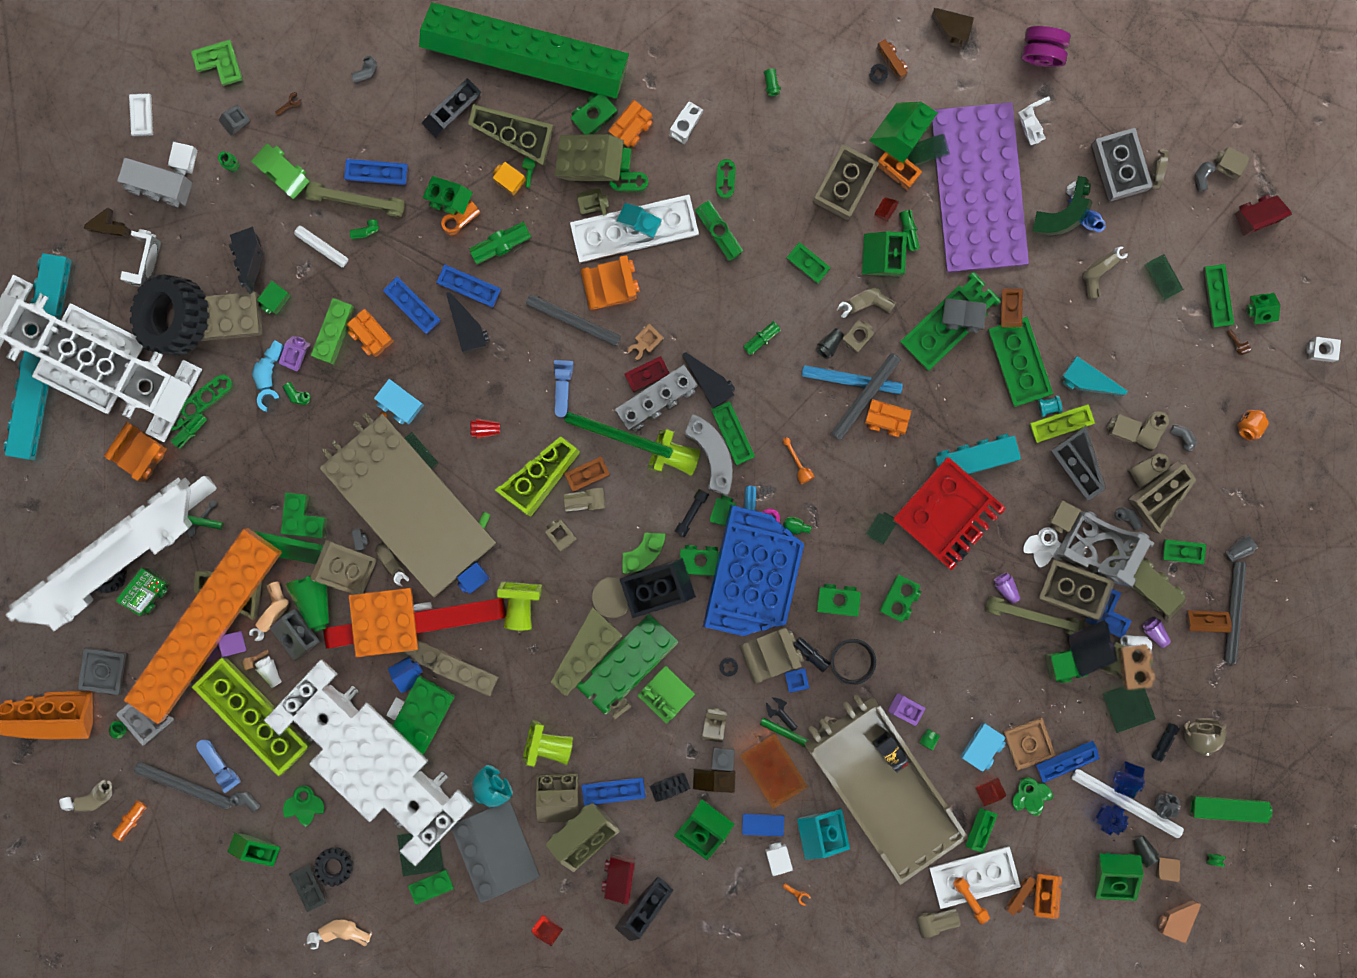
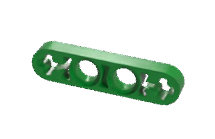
M218 375L190 396L181 409L182 415L187 419L184 421V418L181 417L177 420L178 425H173L171 430L178 431L182 429V425H186L197 413H203L229 393L233 388L232 379L226 375ZM221 379L223 381L227 380V388L224 389L221 387L217 390V392L220 393L219 395H217L216 392L210 388L212 385L214 388H217L220 385L219 381ZM205 391L212 393V399L209 402L202 400V394ZM190 403H193L196 407V411L192 415H188L185 411L186 406Z

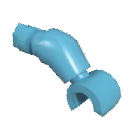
M276 340L273 341L270 348L266 349L264 359L261 358L259 363L256 362L252 370V377L257 390L261 391L257 397V404L264 412L268 410V407L262 403L266 395L273 396L275 400L280 399L278 394L270 388L273 386L272 369L275 366L273 363L278 361L284 349V345Z

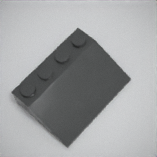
M510 800L498 807H490L460 819L452 826L453 835L480 903L500 896L540 877Z

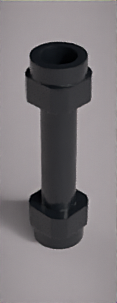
M698 489L694 496V502L683 521L678 523L674 532L683 537L686 536L690 529L688 528L701 504L706 502L709 496L708 493Z

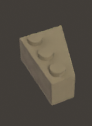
M1176 462L1133 495L1129 501L1151 531L1160 534L1167 520L1172 517L1174 510L1180 501H1183L1197 479L1185 463Z

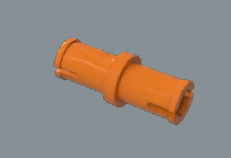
M136 800L129 812L122 816L123 820L112 833V836L123 842L131 828L138 824L137 820L147 809V806Z

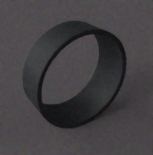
M849 639L841 642L834 649L831 656V667L836 677L842 682L852 685L860 684L867 681L874 673L876 656L873 649L866 642L858 639ZM847 643H857L867 649L871 657V665L866 675L856 680H849L842 677L836 671L834 657L841 646Z

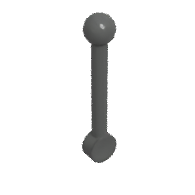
M212 500L209 502V507L201 518H205L212 508L217 506L216 501ZM199 525L189 528L187 534L194 536Z

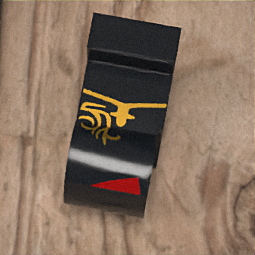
M887 731L872 742L896 773L910 764L900 747Z

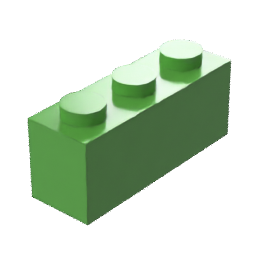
M332 298L313 348L312 357L334 365L348 329L347 323L351 321L355 311L354 306Z

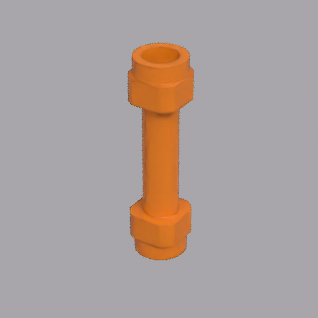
M964 877L957 878L953 882L954 888L957 892L962 893L974 911L973 916L979 924L986 923L990 919L987 910L980 907L968 889L970 885Z

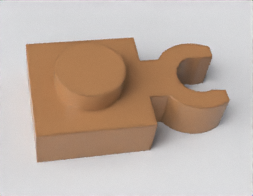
M648 324L635 337L639 343L631 345L627 351L630 353L634 349L638 350L639 354L635 358L638 361L642 358L645 349L650 353L664 337Z

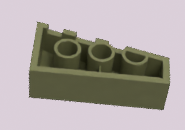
M473 104L468 123L470 126L545 166L555 128L554 125Z
M1118 548L1111 556H1120ZM1144 558L1133 576L1136 581L1132 588L1139 596H1146L1149 605L1154 610H1161L1165 614L1162 618L1169 622L1185 605V592L1177 585L1173 587L1168 582L1170 579L1163 572H1156L1153 569L1154 565L1147 558ZM1112 562L1110 567H1115V562Z
M592 607L551 681L565 696L573 690L623 636L594 607Z

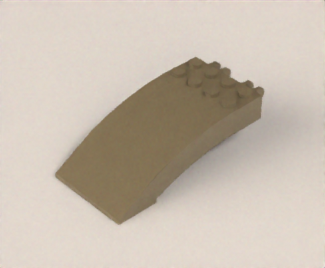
M365 412L362 415L363 419L370 425L363 429L359 422H353L352 424L360 433L343 448L335 439L331 441L332 446L339 451L333 457L327 449L323 448L321 452L327 457L328 461L320 469L407 569L435 598L490 550L496 542L383 414L373 421Z
M855 695L854 701L859 705L853 710L850 704L845 702L843 706L848 714L830 726L827 725L823 718L820 719V725L825 730L818 734L815 727L810 726L808 729L814 737L804 743V745L901 885L968 839V836L878 702L871 697L863 703L860 697ZM886 731L910 762L909 765L896 773L872 743Z

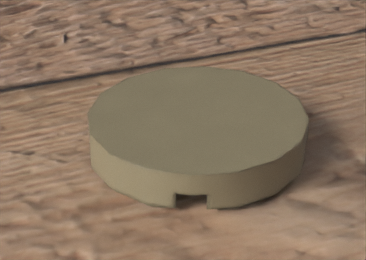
M1160 148L1158 150L1160 156H1157L1153 163L1151 180H1154V183H1152L1153 187L1151 189L1159 190L1162 185L1168 163V149Z
M608 577L601 580L595 586L592 593V603L601 615L608 618H617L629 610L619 578Z

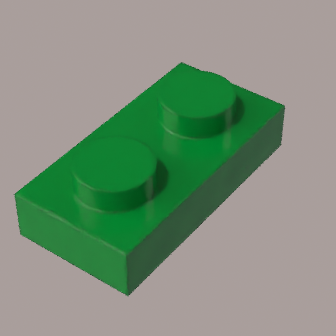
M800 242L786 257L789 262L816 284L831 269L830 266Z
M1164 539L1162 560L1205 564L1206 544Z
M980 808L965 847L984 853L998 814Z
M445 869L409 884L408 888L415 905L453 890L454 885L448 870Z

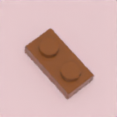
M886 39L878 43L877 49L898 81H901L906 77L908 67L904 60H899L895 54L897 51L891 42L888 43Z
M1002 289L1001 327H1022L1023 289Z
M602 456L564 473L572 492L610 476Z
M1191 610L1187 612L1189 631L1231 633L1232 624L1229 612Z
M1026 874L1020 883L1021 887L1017 888L1004 909L1013 916L1016 913H1020L1025 906L1024 900L1028 895L1031 896L1035 891V883L1037 881Z

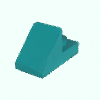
M625 203L616 222L654 239L662 219L643 211L642 207Z

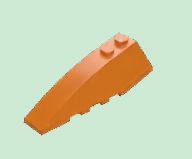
M92 691L47 692L42 697L34 698L32 695L25 697V700L13 702V700H7L0 705V735L30 739H89L93 725Z

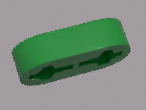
M723 159L717 167L716 193L722 199L732 197L735 189L736 167L734 162L729 159ZM725 164H729V168H732L728 172V177H724V170H721ZM724 181H728L727 187L731 188V191H728L727 194H723V191L719 190V188L723 187Z
M620 172L619 177H621V180L628 181V183H622L621 187H617L613 181H610V186L615 192H642L647 189L649 183L648 177L642 172ZM637 177H641L645 183H642L641 187H637L636 183H630V181H637Z

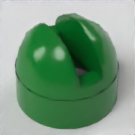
M114 721L109 727V735L113 739H120L125 735L127 727L121 721Z

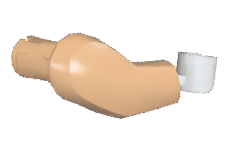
M273 582L266 586L272 603L255 624L257 629L253 628L249 631L250 636L258 632L255 641H261L264 638V632H267L284 615L289 607V600L284 598L279 582Z
M333 920L318 929L319 934L310 933L307 937V944L311 943L310 948L314 950L319 947V940L321 939L324 942H328L335 938H341L344 940L352 939L362 946H366L367 943L365 941L369 942L371 935L356 928L355 923L352 921Z

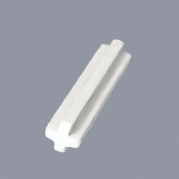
M298 226L294 234L340 267H344L347 264L348 258L304 227Z

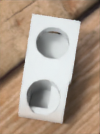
M689 101L672 125L669 136L685 145L701 117L703 109Z

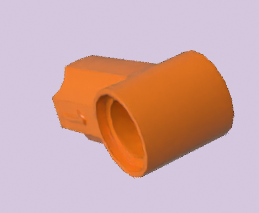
M470 200L464 215L457 212L454 215H445L441 221L444 233L449 236L458 234L461 228L480 214V211ZM452 220L457 223L454 229H447L445 227L448 221Z

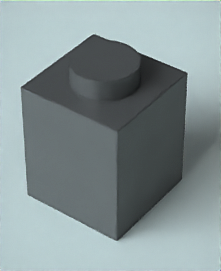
M713 747L712 769L733 771L734 748Z

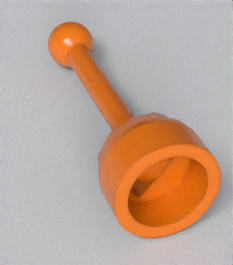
M785 437L783 444L787 445L799 468L797 479L800 485L815 478L809 468L802 467L790 444V438Z

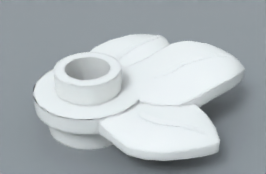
M1050 527L1041 529L1038 535L1030 536L1024 544L1023 552L1033 553L1034 561L1040 568L1048 564L1052 557L1056 560H1062L1055 555L1057 548L1061 546V543L1058 541V534ZM1045 534L1050 535L1051 538L1049 541H1045Z

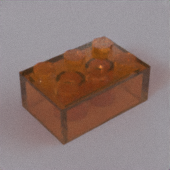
M775 732L739 754L772 809L808 788Z

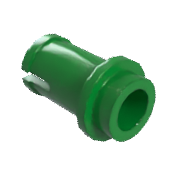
M776 69L763 71L767 87L765 92L768 93V96L780 94L781 86L778 85Z

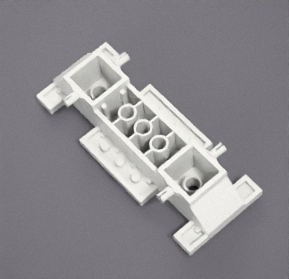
M13 275L0 297V347L4 340L13 346L7 357L15 361L20 350L28 351L40 357L41 360L32 375L33 378L106 414H109L117 397L124 399L128 403L122 415L131 418L135 407L154 414L145 433L165 443L202 369L183 360L175 376L172 377L161 371L157 366L163 356L162 354L155 351L150 362L138 359L143 346L136 340L137 336L71 303L60 321L42 309L48 297L39 294L35 305L25 303L33 284ZM30 325H36L37 332L35 335L29 336L27 334V328ZM144 381H148L151 384V389L148 392H141L140 385Z
M178 477L162 490L163 495L159 492L148 500L149 505L146 508L144 505L140 506L46 579L49 582L45 583L42 581L9 606L11 611L6 615L11 621L16 618L21 622L47 624L53 631L64 623L72 621L75 615L79 614L82 609L94 600L90 596L93 590L150 548L156 554L166 545L173 544L175 539L192 525L188 519L191 488L188 485H190V482L186 477L182 480Z
M322 659L264 721L279 735L295 721L307 733L304 736L308 739L307 741L312 742L314 739L323 748L310 765L369 822L385 808L397 819L394 821V824L398 828H401L403 825L414 836L400 852L416 865L471 808L473 803L459 790L451 798L444 794L440 785L448 778L447 775L441 780L439 779L445 774L443 772L434 780L428 778L420 770L428 760L372 706L366 703L358 711L351 702V699L358 693L354 686H351L343 694L338 692L332 685H327L337 673ZM321 713H324L328 716V723H323L321 721ZM412 800L419 803V810H414L411 807L410 802Z

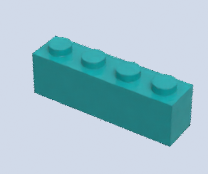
M1006 433L996 436V441L989 442V439L978 441L977 446L969 447V444L957 447L956 452L950 453L949 449L938 452V457L933 458L937 469L949 457L967 474L1021 460L1015 435L1009 437V434Z

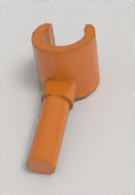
M785 883L783 888L797 897V901L801 905L806 906L801 901V897L806 895L810 898L809 894L805 891L799 892Z

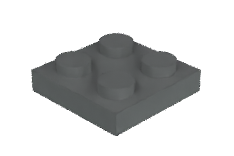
M84 648L78 689L121 695L127 654Z

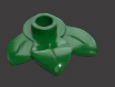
M1031 777L1023 778L1018 784V792L1013 796V807L1016 811L1026 808L1030 814L1039 816L1043 811V801L1053 799V793L1046 784L1037 783ZM1027 786H1032L1029 791H1026Z
M307 785L297 787L293 792V796L285 801L283 807L284 818L296 815L304 827H307L312 822L314 813H324L323 801L315 796L313 790ZM301 792L307 793L306 799L301 798Z

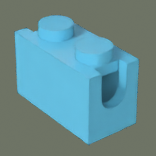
M388 379L374 398L378 401L376 405L385 412L389 409L395 414L393 418L402 425L404 422L410 424L424 406L390 379Z
M982 722L960 757L982 772L985 769L988 770L994 762L992 758L996 751L999 753L1003 749L1006 737Z

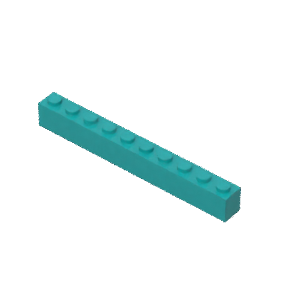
M42 253L41 258L37 262L39 273L38 278L34 280L33 289L35 294L30 304L35 305L39 294L48 297L42 309L47 314L61 321L72 260L67 257ZM30 325L27 328V334L29 336L35 335L37 332L36 325ZM24 351L23 359L21 358L19 361L20 376L15 382V391L17 392L15 399L11 403L13 413L12 419H9L7 425L9 435L8 439L4 442L5 456L35 461L49 385L32 377L41 358L28 351Z

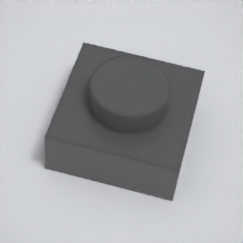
M362 529L352 530L355 550H366V545L369 544L367 533H363Z

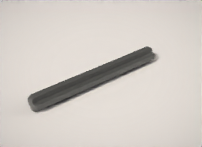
M532 294L526 300L528 306L615 346L618 345L621 339L619 334Z
M891 353L834 428L832 431L834 437L839 440L844 437L898 365L901 359L896 354Z
M1235 562L1233 569L1229 611L1232 629L1231 633H1227L1225 662L1232 664L1237 663L1246 573L1245 562Z
M138 762L134 768V772L223 809H229L231 805L229 798L144 763Z

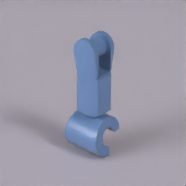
M554 360L555 379H558L555 389V414L558 417H564L568 412L569 382L567 380L572 378L573 361Z
M200 740L197 743L196 747L199 753L205 758L204 760L212 772L218 774L215 778L218 785H221L224 793L241 782L239 776L232 769H225L227 766L209 740Z

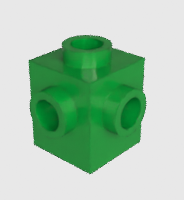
M1275 292L1250 296V303L1247 305V315L1252 318L1254 324L1279 321L1281 305Z

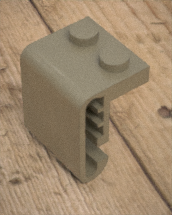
M784 627L739 645L754 684L789 670L802 667L800 662L804 660L800 650L795 651L793 642H796L792 630L787 631V628Z

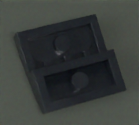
M1104 620L1068 636L1072 656L1081 677L1117 662L1116 647L1110 640L1109 626Z

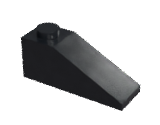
M467 78L421 124L436 138L482 92Z
M447 292L446 295L462 352L466 354L488 348L486 342H490L487 330H483L480 324L452 293Z
M687 352L682 354L712 409L735 396L733 392L736 389L730 380L726 381L723 376Z
M657 877L626 911L615 929L629 941L640 939L674 890L660 877Z

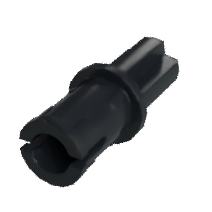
M799 637L794 642L793 646L800 650L806 657V661L813 663L822 673L831 664L818 652L817 648L814 649L803 638Z

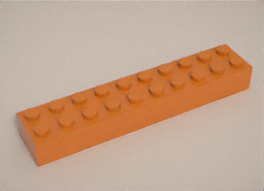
M249 528L243 529L124 701L155 723L163 722L282 551Z

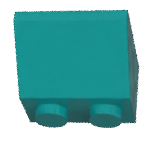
M842 809L811 814L797 819L805 860L822 859L850 850Z

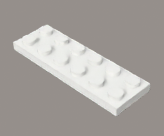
M690 194L639 206L643 208V211L662 219L654 239L616 222L621 211L570 222L579 263L698 236L699 232Z

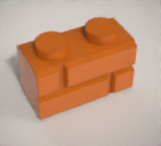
M633 100L609 129L608 134L624 140V148L635 147L641 139L639 137L640 133L643 130L648 131L652 126L653 121L651 120L653 115Z
M887 152L878 160V167L898 184L901 183V186L907 191L923 172L908 159L902 163Z
M363 309L347 323V326L350 328L347 332L355 341L359 339L363 343L361 348L368 356L373 354L377 357L394 341L366 309Z
M872 399L864 424L868 425L867 429L877 432L880 429L887 430L888 435L899 438L900 435L906 433L912 410Z
M1037 874L1034 916L1059 918L1062 876Z

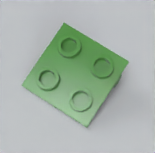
M665 666L637 696L667 724L695 693Z

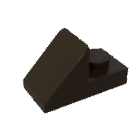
M106 208L84 224V229L89 232L127 238L130 237L131 231L125 226V223L113 221L111 224L113 210L110 208Z

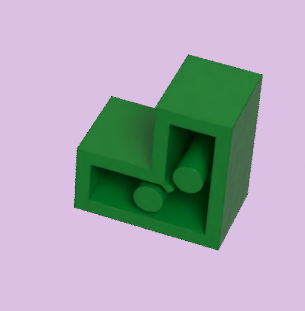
M285 493L281 534L326 539L328 518L308 516L310 496Z
M1071 649L1044 655L1049 679L1056 680V683H1066L1072 681L1071 677L1082 678L1076 668Z

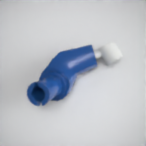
M1076 182L1068 185L1066 189L1067 194L1071 197L1068 200L1069 204L1074 196ZM1091 209L1086 218L1080 223L1085 228L1095 230L1096 232H1102L1106 227L1101 214Z

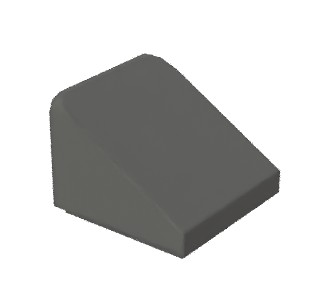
M237 104L223 112L219 122L230 135H233L250 122V119Z

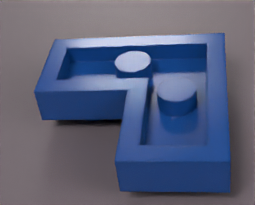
M1113 589L1101 621L1104 620L1108 623L1110 634L1122 638L1126 634L1132 620L1113 612L1121 595V592ZM1089 618L1085 619V622L1091 625L1098 623Z

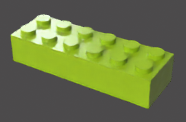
M227 657L221 658L192 686L278 776L283 775L312 746L292 724L279 735L264 721L276 707Z

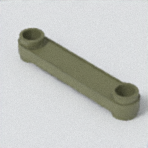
M309 182L306 188V199L321 202L322 199L368 207L386 211V215L399 218L402 217L405 208V201L389 197L388 200H382L324 188L325 185L317 182Z
M989 596V599H987L985 612L999 616L1002 615V612L1066 629L1065 633L1070 635L1085 628V621L1069 617L1067 621L1004 604L1005 600Z

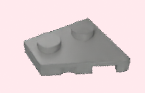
M130 704L126 705L116 714L142 746L174 721L172 717L167 716L163 722L157 724Z

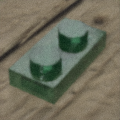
M940 134L918 142L908 156V160L917 166L950 155L946 136Z
M1165 254L1145 264L1164 300L1184 290Z

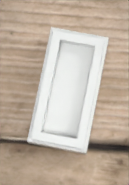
M151 94L129 95L131 135H153Z

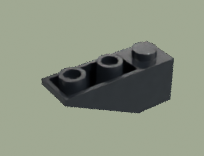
M253 227L231 234L232 243L229 244L232 255L236 256V259L233 260L235 268L241 274L238 276L239 283L242 288L246 287L249 294L253 293L264 254L260 239Z

